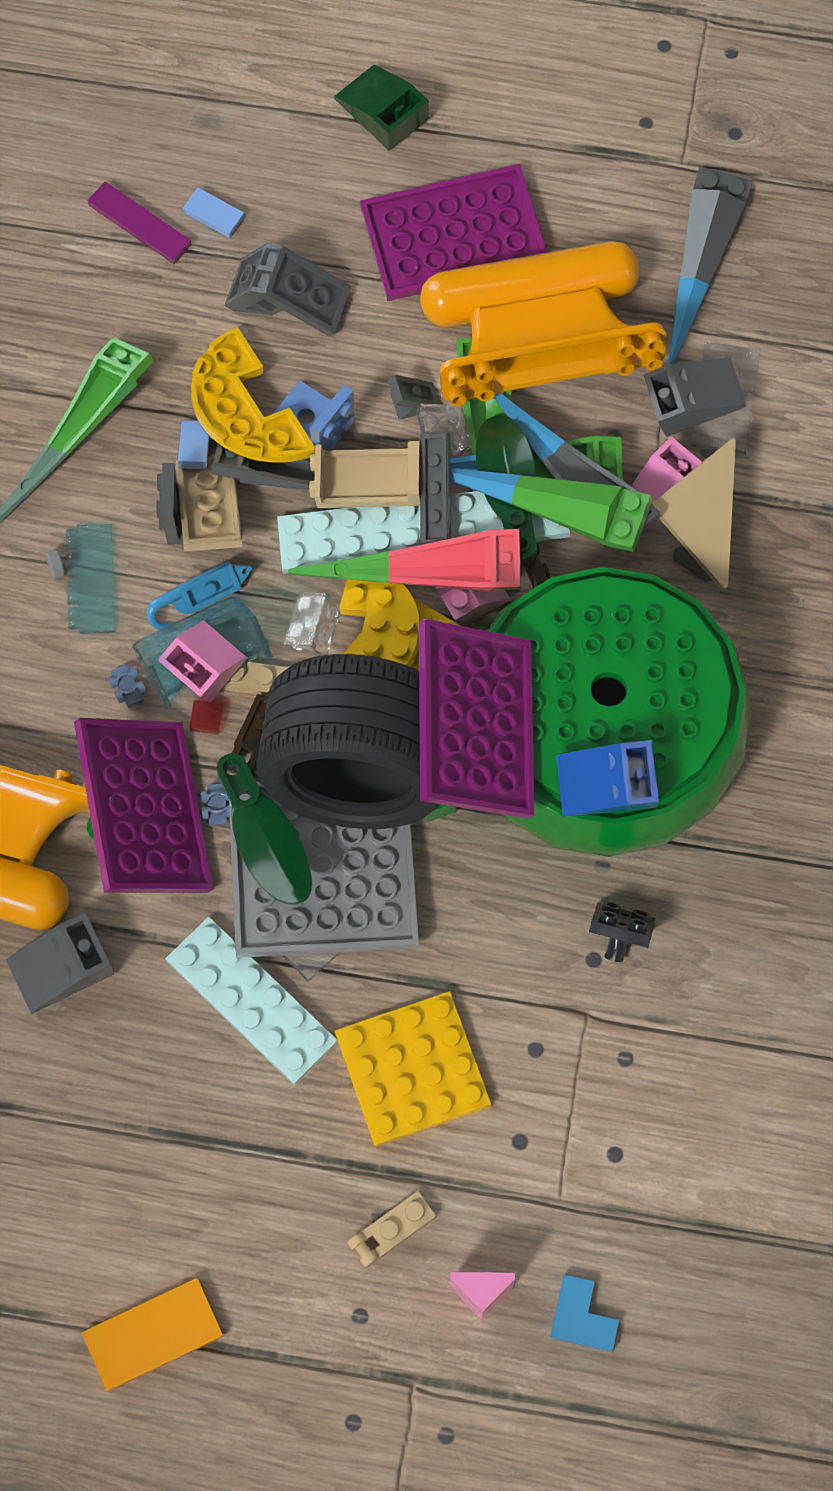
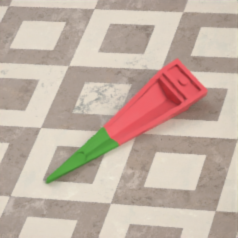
M519 529L487 530L409 548L291 568L288 570V573L301 576L481 591L521 589Z

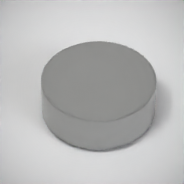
M57 549L46 551L47 563L53 579L64 577L65 569L59 551Z

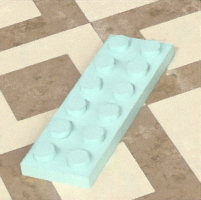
M207 917L165 958L172 968L294 1086L338 1043V1040L252 957L236 958L235 941L210 917Z

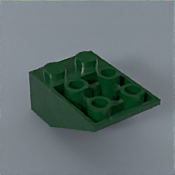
M372 65L334 96V99L388 151L429 119V100L411 83L376 65Z

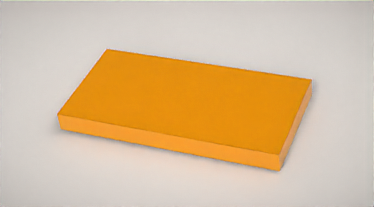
M198 1278L81 1332L107 1392L224 1337Z

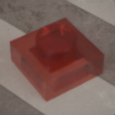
M194 700L189 725L190 731L219 735L224 709L223 703Z

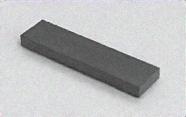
M448 432L420 434V545L451 539L450 434Z

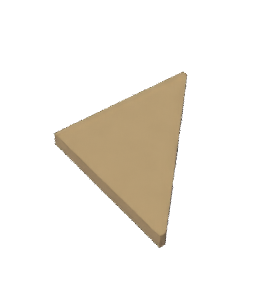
M734 438L729 440L652 503L661 514L659 519L722 592L728 587L736 447V440Z

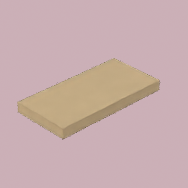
M214 457L208 458L207 469L178 468V460H176L184 552L242 547L236 479L212 475Z

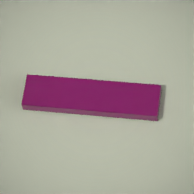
M104 182L87 200L88 205L173 264L191 246L190 239L107 182Z

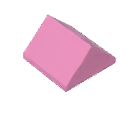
M451 1272L450 1288L482 1320L513 1289L515 1273Z

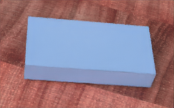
M198 187L183 207L184 214L228 238L233 235L245 218L244 212Z
M182 421L178 468L207 469L210 436L203 429L199 421Z

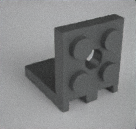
M162 463V474H157V490L159 491L160 500H157L156 512L157 518H159V529L165 531L167 545L183 544L174 463Z

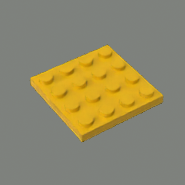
M450 991L334 1031L375 1148L491 1107L490 1099Z

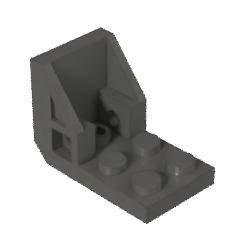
M267 243L241 259L224 306L232 311L270 316L284 310L325 335L331 336L335 334L351 285L285 246Z

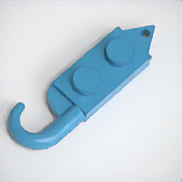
M226 561L177 585V588L155 598L147 608L148 622L158 630L171 628V623H160L156 619V613L159 609L172 603L180 613L192 614L242 589L240 585L248 576L252 567L250 565L231 564L229 561Z

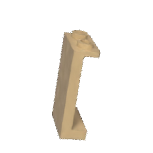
M408 441V448L323 450L322 444L315 445V454L310 455L311 471H315V481H310L309 492L310 498H315L317 508L420 506L419 441Z

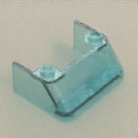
M230 597L219 601L133 644L132 648L157 697L166 708L172 706L169 699L180 694V689L184 686V683L161 664L158 659L176 637L203 620L248 657L245 661L257 658L260 655L259 652L267 659L273 657L256 616L239 598Z

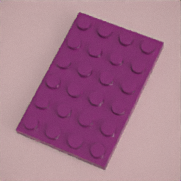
M520 164L360 200L361 212L387 301L421 294L422 286L427 279L442 271L547 253Z
M429 619L420 621V801L526 819L535 816L531 640Z
M78 718L74 722L104 893H209L214 889L183 722Z

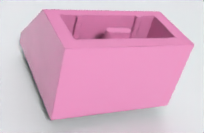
M670 437L651 456L631 487L641 493L650 494L653 503L699 466L702 461L673 437Z
M203 620L176 637L158 661L196 694L210 703L248 657Z

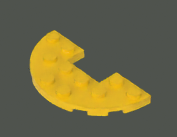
M239 328L231 329L211 342L209 349L197 360L191 382L192 406L199 423L209 436L229 451L258 461L293 462L310 458L311 454H315L314 444L290 407L264 417L242 382L263 374V365Z
M347 579L339 606L341 615L365 617L356 654L384 658L411 667L419 650L420 617L416 603L404 584Z

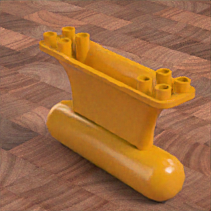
M609 241L442 271L429 277L422 286L420 294V306L427 320L438 327L445 328L472 325V344L468 355L447 360L440 367V385L443 398L446 401H450L452 406L458 407L465 404L468 399L478 398L480 401H489L494 398L495 394H501L509 390L602 373L618 372L621 376H627L632 374L635 369L646 367L650 371L659 369L663 364L662 360L666 354V332L664 327L656 322L635 326L627 325L614 315L606 302L607 299L618 298L632 292L638 283L641 271L639 258L634 250L625 243Z
M0 765V920L34 930H48L60 923L68 911L70 895L68 886L63 879L52 872L32 866L43 843L61 822L76 814L90 813L85 782H83L82 786L76 785V783L72 782L73 775L69 772L56 770L54 778L40 774L37 776Z

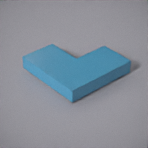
M564 1274L550 1338L612 1353L619 1320L588 1313L595 1282Z

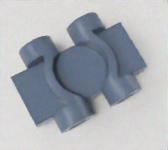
M127 664L111 671L112 676L107 679L112 689L115 687L119 689L115 693L119 704L125 701L127 707L131 708L144 701L141 694L146 692L142 681L136 683L134 680L139 677L135 666L128 668Z
M222 784L207 785V790L201 791L202 802H208V807L202 808L203 819H209V826L227 825V818H230L229 806H226V801H229V798Z

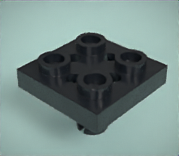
M597 902L589 932L609 937L604 957L612 961L614 950L616 949L615 962H623L627 942L649 948L656 918L650 917L648 912L642 910H633L631 912L621 909L620 905L613 902H604L603 904Z

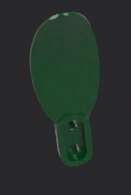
M494 416L484 421L478 431L476 440L477 471L536 477L532 452L520 427L512 419L505 416ZM484 494L492 511L502 521L503 528L519 529L520 543L524 542L527 544L525 548H520V563L524 564L532 561L537 555V543L531 519L532 513ZM516 516L522 518L519 522L512 521Z
M235 753L222 756L217 763V775L232 804L231 819L233 833L246 867L257 883L276 900L290 905L306 901L312 890V876L305 850L295 829L282 810L269 797L260 792L245 759ZM229 769H236L238 771L235 775L227 773ZM242 794L250 795L248 800H241L239 797Z

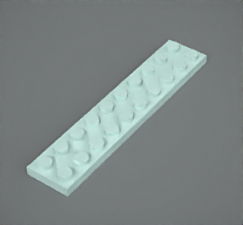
M472 491L451 494V538L487 530L504 529L502 521L492 511L484 493ZM420 506L352 507L277 517L281 564L284 574L288 573V570L291 568L362 557L420 545ZM531 514L536 542L570 537V530L536 514ZM516 516L512 521L519 522L522 518Z

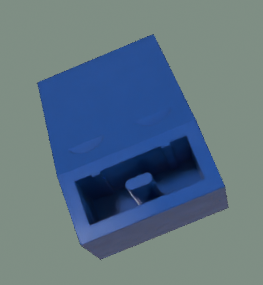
M652 740L619 743L556 755L563 817L656 808L659 803Z

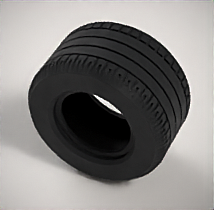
M330 654L299 661L280 673L274 679L268 691L257 758L258 778L270 796L285 808L306 818L330 825L358 829H387L405 826L425 818L439 807L440 804L420 801L419 671L407 665L374 656Z

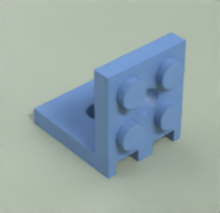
M299 381L274 412L276 413L290 407L297 419L304 413L311 414L314 417L312 422L304 424L299 421L314 446L322 444L323 450H333L342 438L341 434L343 431H347L355 421L354 393L352 389L343 385L334 398L329 400L302 381Z

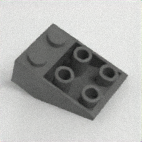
M730 357L670 364L643 374L658 423L666 437L747 407Z
M86 912L57 925L6 959L31 1014L114 975L111 964Z

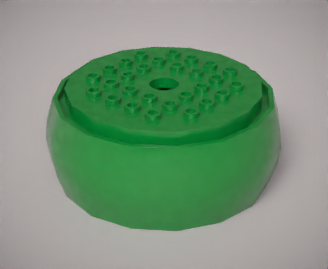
M599 567L551 577L500 611L487 630L488 632L531 640L535 816L526 819L504 815L507 820L554 848L611 857L663 846L701 821L715 809L744 763L752 708L737 649L700 601L655 575ZM600 678H615L625 687L626 697L618 705L603 706L592 697L591 687ZM652 740L659 799L656 808L563 817L556 755L619 743Z

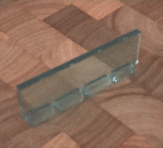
M112 524L77 525V529L66 530V551L78 552L66 555L67 578L74 579L67 581L68 605H79L68 608V628L72 630L80 629V634L115 633Z

